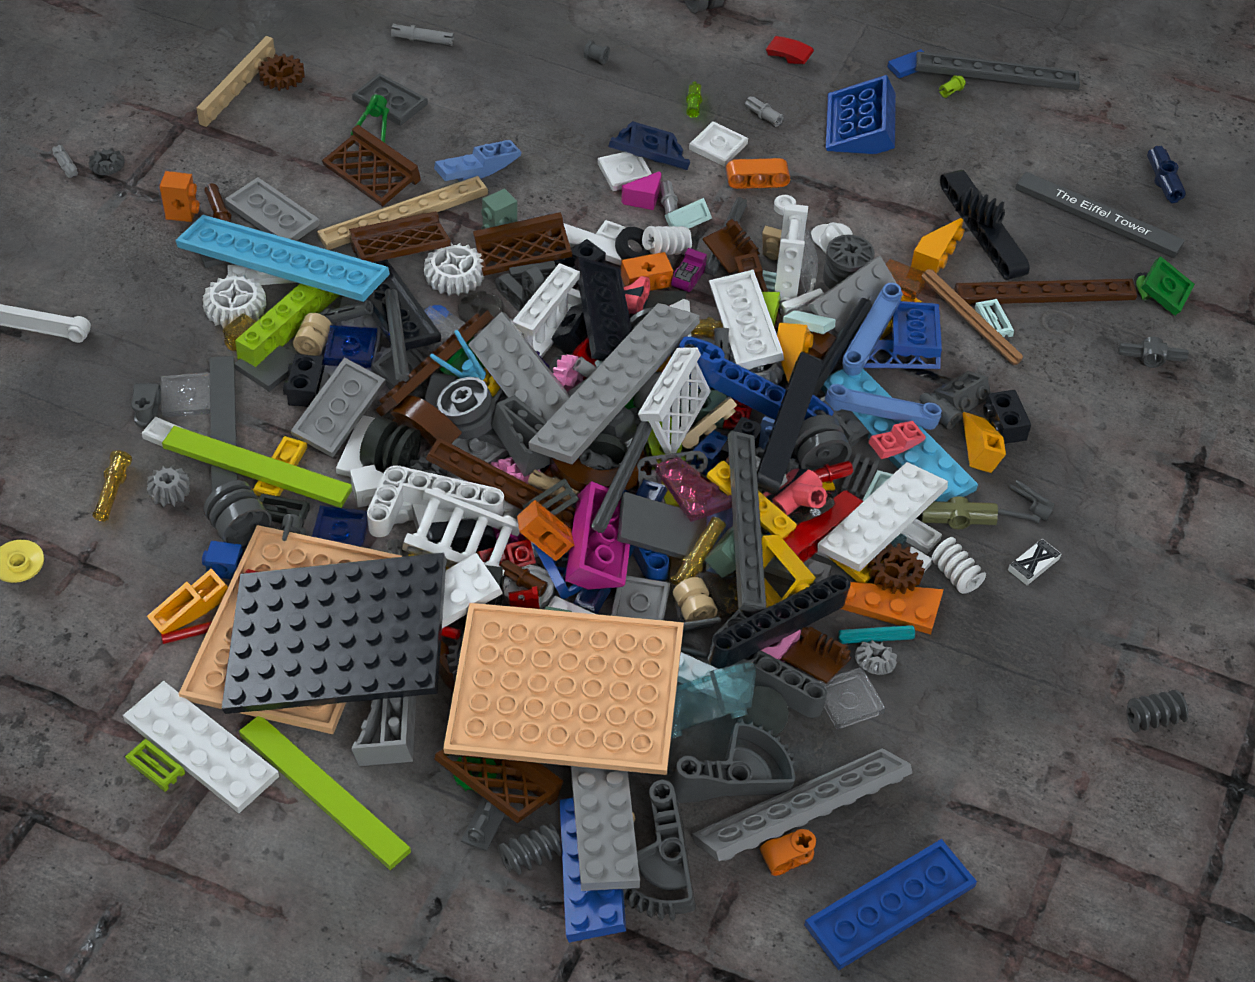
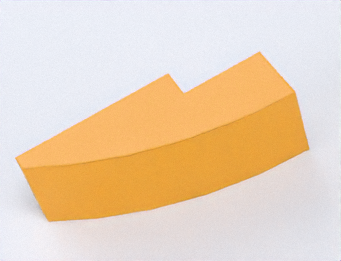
M211 568L192 585L188 582L184 583L147 617L162 635L177 630L218 606L222 602L228 586Z

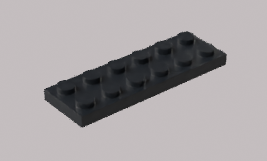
M578 256L574 264L575 270L580 271L578 286L591 355L594 359L604 361L632 331L620 268Z
M386 259L372 262L388 267L390 273L366 299L370 300L374 310L371 316L391 343L385 303V291L387 289H396L398 293L406 351L441 342V333L389 261Z

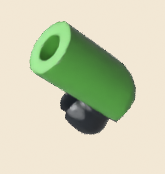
M1139 272L1134 277L1135 284L1143 300L1151 298L1140 288L1148 275L1147 272Z

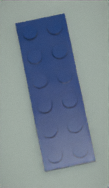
M573 797L560 800L565 927L568 942L625 932L626 920L623 889L581 891Z
M940 839L806 919L804 926L836 968L841 970L975 888L977 881L945 842Z

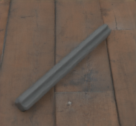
M387 289L385 291V303L395 377L398 382H406L409 379V369L398 293L396 289Z
M641 421L592 523V529L598 533H603L607 528L649 438L652 427L648 421Z

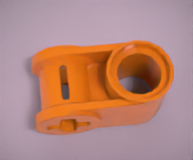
M800 829L765 842L760 847V852L773 876L782 875L791 869L811 862L814 857L816 837L811 831Z

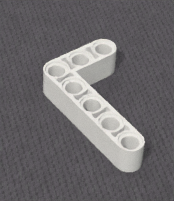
M391 466L385 470L367 510L370 534L375 537H385L391 532L404 501L428 506L429 502L422 500L426 487L430 489L439 488L445 491L448 496L502 517L504 516V494L500 489L402 466ZM438 506L439 510H444L453 513V511Z

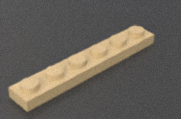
M265 36L197 107L200 125L207 127L215 120L217 115L229 105L235 96L239 95L241 90L259 72L258 67L261 66V62H267V57L274 58L273 38Z

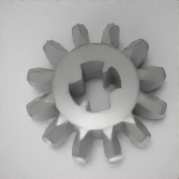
M162 465L161 470H153L152 476H149L147 480L148 495H150L155 504L161 503L163 507L167 504H172L175 507L176 502H184L185 496H188L190 492L189 477H187L182 468L176 469L174 465L167 469Z

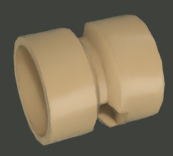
M307 314L293 340L295 350L302 355L320 356L332 332V323L321 314Z
M691 577L685 579L674 588L673 596L681 608V613L686 622L715 618L718 609L713 599L709 597V591L702 578Z

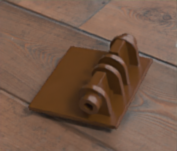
M733 219L726 223V227L702 239L729 274L737 270L735 257L757 252L758 258L760 255L759 248L750 240V236L744 239L747 234L746 231L741 233L743 229L738 224V221Z
M812 626L809 628L804 627L800 633L803 637L781 659L812 675L815 679L828 684L851 660V657H849L851 651L848 650V646L836 640L834 641L832 637L825 643L827 639L826 634H823L821 637L822 633Z

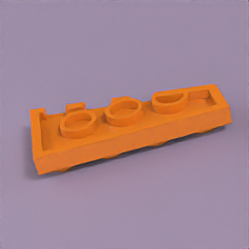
M850 582V589L845 605L841 608L842 610L898 626L912 625L916 631L931 635L944 589L915 587L914 591L907 588L905 594H902L900 589H897L895 594H893L889 587L886 590H882L883 584Z

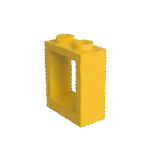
M779 534L766 535L761 538L763 567L765 569L774 555H776L796 581L781 598L764 578L766 608L810 587L816 579Z

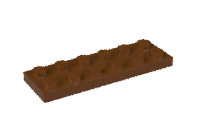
M488 310L481 316L476 313L458 331L465 342H467L494 317ZM454 333L431 354L446 361L462 346ZM429 355L409 373L408 381L397 383L394 388L379 400L381 405L376 409V412L381 417L384 416L441 365L430 358Z

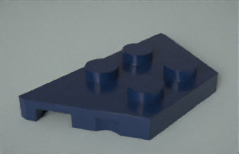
M634 121L628 124L627 128H623L616 138L612 137L608 145L610 148L631 153L637 157L648 158L657 163H665L688 170L690 160L684 159L682 156L684 150L677 143L673 133Z

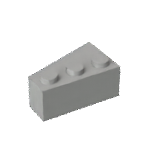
M416 696L373 700L370 714L367 720H364L362 723V732L358 741L354 742L351 748L358 766L413 762Z

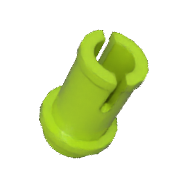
M955 75L949 82L939 87L941 96L947 98L954 92L963 90L966 84L964 78L960 75Z

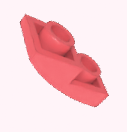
M914 421L893 425L891 432L871 436L868 443L881 459H885L913 448L923 442L926 436Z

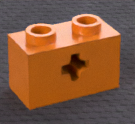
M165 171L160 183L165 218L168 220L192 222L194 215L198 214L200 208L199 200H196L197 185L193 183L192 174Z
M662 252L622 260L621 278L625 287L633 284L641 276L649 278L650 290L672 287L673 269L666 253Z

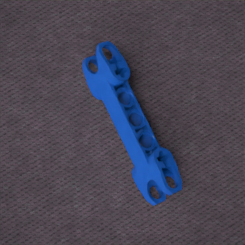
M684 337L678 348H685L686 344L698 347L701 356L697 363L710 389L713 388L774 420L776 419L786 389L725 359L723 350L708 341L695 337ZM812 395L804 421L810 417L817 416L814 413L815 410H823L826 415L831 416L834 412L829 405L815 395Z

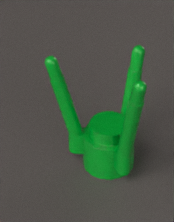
M375 94L371 97L369 104L355 126H361L368 114L373 117L383 115L381 141L385 143L389 109L386 107L387 100L383 96Z

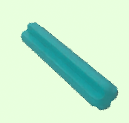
M912 625L838 631V640L841 644L870 642L871 640L874 642L911 640L915 638V628Z

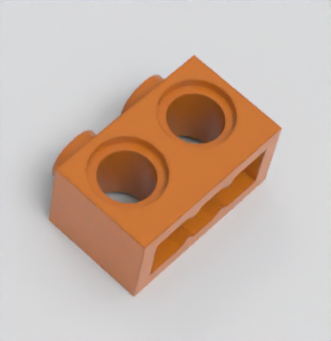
M536 500L517 516L519 532L553 560L557 561L574 546L571 529Z

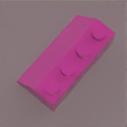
M592 481L577 495L579 500L576 501L572 528L574 546L569 549L565 581L585 589L623 587L626 582L630 544L617 541L621 498L607 528L603 533H598L592 529V523L609 488Z

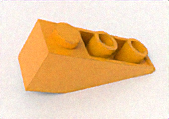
M959 218L923 236L914 250L911 267L924 272L931 269L936 274L940 268L944 269L948 261V254H953L957 244L956 241L960 242L965 229L962 228L964 219Z
M779 323L777 337L784 355V360L781 363L789 382L800 352L808 354V349L812 348L813 334H811L807 325Z
M963 412L969 465L978 470L992 473L1006 456L1003 436L985 418Z

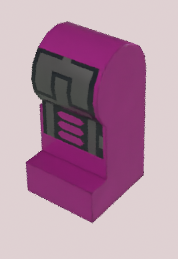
M688 248L685 252V258L673 275L672 286L690 292L705 272L707 254Z

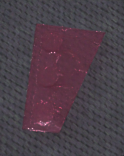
M677 457L656 464V473L690 522L732 508L731 495H724L719 491L720 487L715 483L709 484L700 477V472L681 458Z

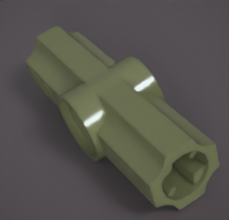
M956 496L950 498L947 502L934 501L920 514V521L923 523H949L951 528L958 530L967 528L970 524L996 525L998 505L996 503L969 502L965 497Z

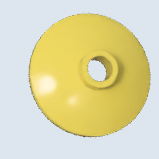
M14 540L0 546V580L10 583L26 581L34 577L44 564L42 549L32 541Z

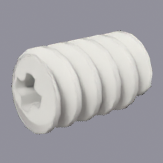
M649 226L643 233L642 245L651 254L665 252L668 255H685L687 249L692 247L691 232L687 227Z
M954 537L947 538L934 550L932 561L935 565H938L939 570L944 572L945 577L950 579L952 585L956 586L960 593H969L983 583L986 573H980L981 567L979 565L973 566L975 563L974 559H967V551L961 552L962 546L960 544L955 545L956 539Z

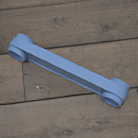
M887 283L883 286L847 349L842 365L845 373L848 375L860 374L899 306L902 291L898 284Z
M832 384L825 396V401L834 411L843 409L903 422L914 421L915 424L929 430L934 429L938 425L942 415L941 408L934 403L920 404L847 389L840 384Z

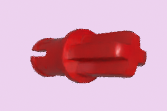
M850 461L831 466L825 464L822 468L811 471L818 475L822 483H832L834 479L851 475L853 473V466Z

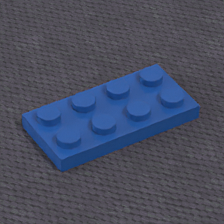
M900 302L892 316L893 354L900 356L916 355L925 358L941 357L942 343L939 304Z

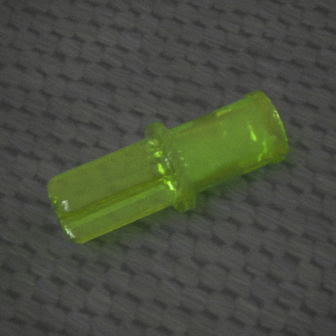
M696 81L689 85V94L686 96V102L688 103L686 112L691 118L699 116L700 104L703 99L701 96V84H697Z

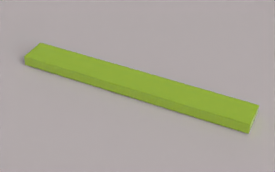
M173 426L162 442V446L166 450L342 508L352 492L351 484L177 426Z
M257 716L239 730L240 737L389 870H392L411 853V848L265 718Z

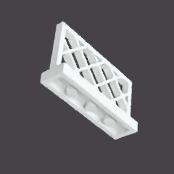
M698 347L676 348L638 413L641 421H649L665 454L677 452L711 392L697 363L701 356ZM689 383H691V397H689ZM698 385H699V387H700V389H701V392H700L699 396H698ZM670 416H672V429H671V430H670ZM679 416H681V427H680V429H679Z

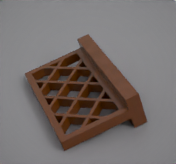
M360 125L352 129L353 135L322 160L324 166L382 207L410 183L416 185L421 181L416 164ZM356 144L359 147V151H348V148ZM362 156H373L374 161L362 162ZM359 157V162L347 163V158ZM343 158V164H333L332 162L335 159ZM387 166L389 171L377 172V167ZM373 167V173L362 174V168ZM358 168V174H347V169ZM401 176L404 178L401 182L392 183V177ZM377 178H388V183L377 184ZM365 179H373V184L363 185L361 184V181ZM388 189V193L382 198L376 194V190Z
M436 211L349 229L353 252L357 253L359 259L369 262H377L451 246V240L440 224Z
M561 212L473 231L477 252L481 253L480 259L484 260L480 263L484 266L482 267L483 276L509 271L511 267L572 257ZM544 242L551 243L548 248L541 246ZM557 246L566 249L561 251H554V249ZM522 247L529 248L525 253L519 251ZM500 251L507 253L503 258L496 256ZM535 251L542 253L539 256H532ZM513 256L519 258L516 261H510ZM490 261L497 262L496 265L486 267Z
M444 749L437 752L434 758L435 761L516 823L525 819L544 804L552 805L556 802L563 784L562 779L537 762L445 754ZM447 756H461V762L452 761ZM466 757L480 758L481 764L469 763ZM486 759H493L496 765L486 764ZM468 771L482 772V778L473 777ZM487 773L501 774V779L487 778ZM506 774L511 775L517 781L507 780ZM488 787L502 788L503 794L493 793ZM508 788L522 790V795L508 794ZM527 790L532 791L538 797L528 796ZM509 803L523 804L524 808L518 812Z

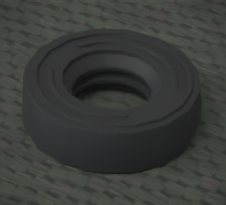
M627 227L619 233L615 240V249L622 260L651 255L650 251L646 250L642 245L643 229ZM634 240L642 247V252L633 251L628 246V241Z

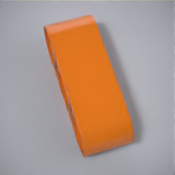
M781 158L736 159L728 162L726 165L728 184L735 189L780 188L788 185L790 182L788 164L786 160Z

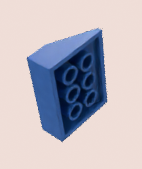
M887 75L828 93L827 151L877 154L895 148L896 93Z

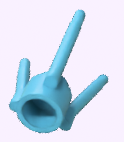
M455 330L454 333L469 358L462 365V373L436 355L430 354V358L459 378L477 377L483 380L486 377V371L477 361L458 330Z

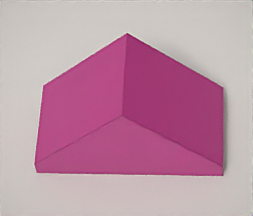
M658 171L622 185L621 202L624 205L654 210L661 191L662 173Z

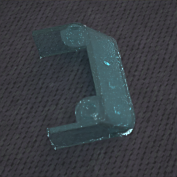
M751 661L709 671L710 675L678 685L671 739L682 736L683 729L731 714L732 719L747 715V709L752 707L756 679L754 662Z

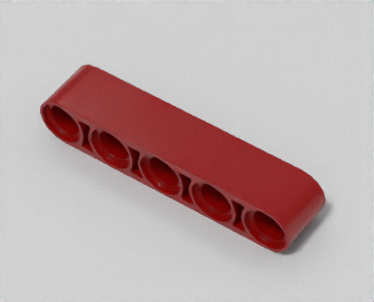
M844 490L829 501L833 502L830 509L817 517L802 521L783 540L804 563L818 552V543L863 503V500ZM826 504L809 517H812L823 511L826 508Z

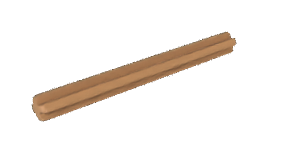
M930 269L924 272L922 280L1012 365L1020 363L1023 355L933 270Z

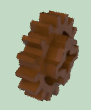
M275 54L274 58L267 57V62L262 61L261 66L258 67L260 81H263V85H269L270 89L277 87L278 91L282 88L289 90V86L297 87V83H302V78H305L304 64L300 63L299 58L294 59V55L286 57V54H282V56L278 57Z
M889 543L886 549L884 548L869 562L868 568L871 569L869 576L876 577L874 584H883L882 590H886L889 587L893 594H895L897 589H900L901 593L905 594L907 588L914 591L915 586L920 585L925 572V568H922L924 561L917 560L918 552L910 553L911 547L908 546L902 549L901 543H898L896 547Z

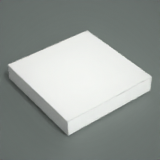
M712 121L689 144V150L725 167L748 144V138Z
M622 152L598 158V165L612 191L622 190V185L652 174L643 157H637L631 153Z

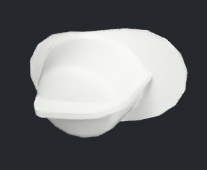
M834 222L818 225L811 231L812 240L825 253L829 242L835 237L853 235L848 226Z

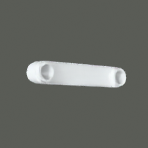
M0 304L1 326L65 337L77 343L83 342L90 332V322L81 316L72 318Z

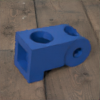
M715 430L693 450L701 451L706 455L708 465L702 472L706 476L720 462L721 448L728 439L727 436ZM696 457L691 461V465H695V469H698V466L702 464V461H698Z

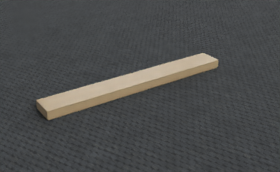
M479 176L319 230L317 231L318 237L326 250H330L351 243L349 229L435 211L440 212L488 195V189Z

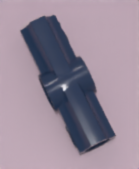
M1155 146L1147 154L1156 175L1154 183L1162 188L1166 199L1170 203H1178L1186 195L1177 174L1179 167L1176 162L1170 159L1167 150L1163 146Z

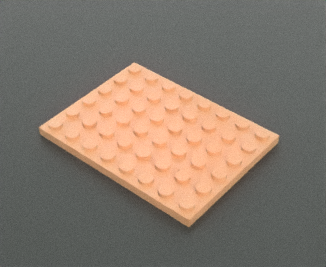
M257 525L181 687L179 697L186 698L193 703L222 709L240 574L245 573L247 569L262 572L403 556L289 532L287 540L283 541V530ZM346 703L241 712V714L254 717L260 716L267 720L334 734Z
M469 603L444 742V753L667 775L684 622Z

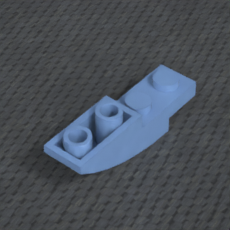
M504 140L502 142L476 146L473 149V154L435 161L434 169L444 181L458 179L461 182L479 176L481 179L512 163L521 156V151L511 140Z

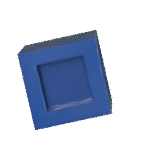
M211 541L208 551L205 550L203 553L202 565L206 567V571L212 568L220 578L232 580L243 556L242 545Z

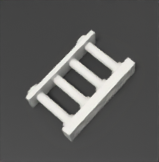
M785 203L774 291L780 292L781 296L778 309H782V302L797 297L808 206Z
M560 263L512 321L518 330L524 333L525 339L532 348L540 352L539 356L541 358L554 343L551 339L570 307L574 306L568 303V292L580 278V271Z
M426 487L422 500L429 502L417 533L413 535L407 533L402 550L415 555L444 552L447 558L446 567L451 568L476 553L485 527L489 525L501 531L490 560L483 563L488 566L500 567L499 563L510 534L519 535L518 520L507 515L502 517L448 496L445 491L439 488L430 489ZM438 506L453 511L441 542L435 544L428 541L426 536ZM463 515L477 522L465 552L459 553L453 551L450 546Z

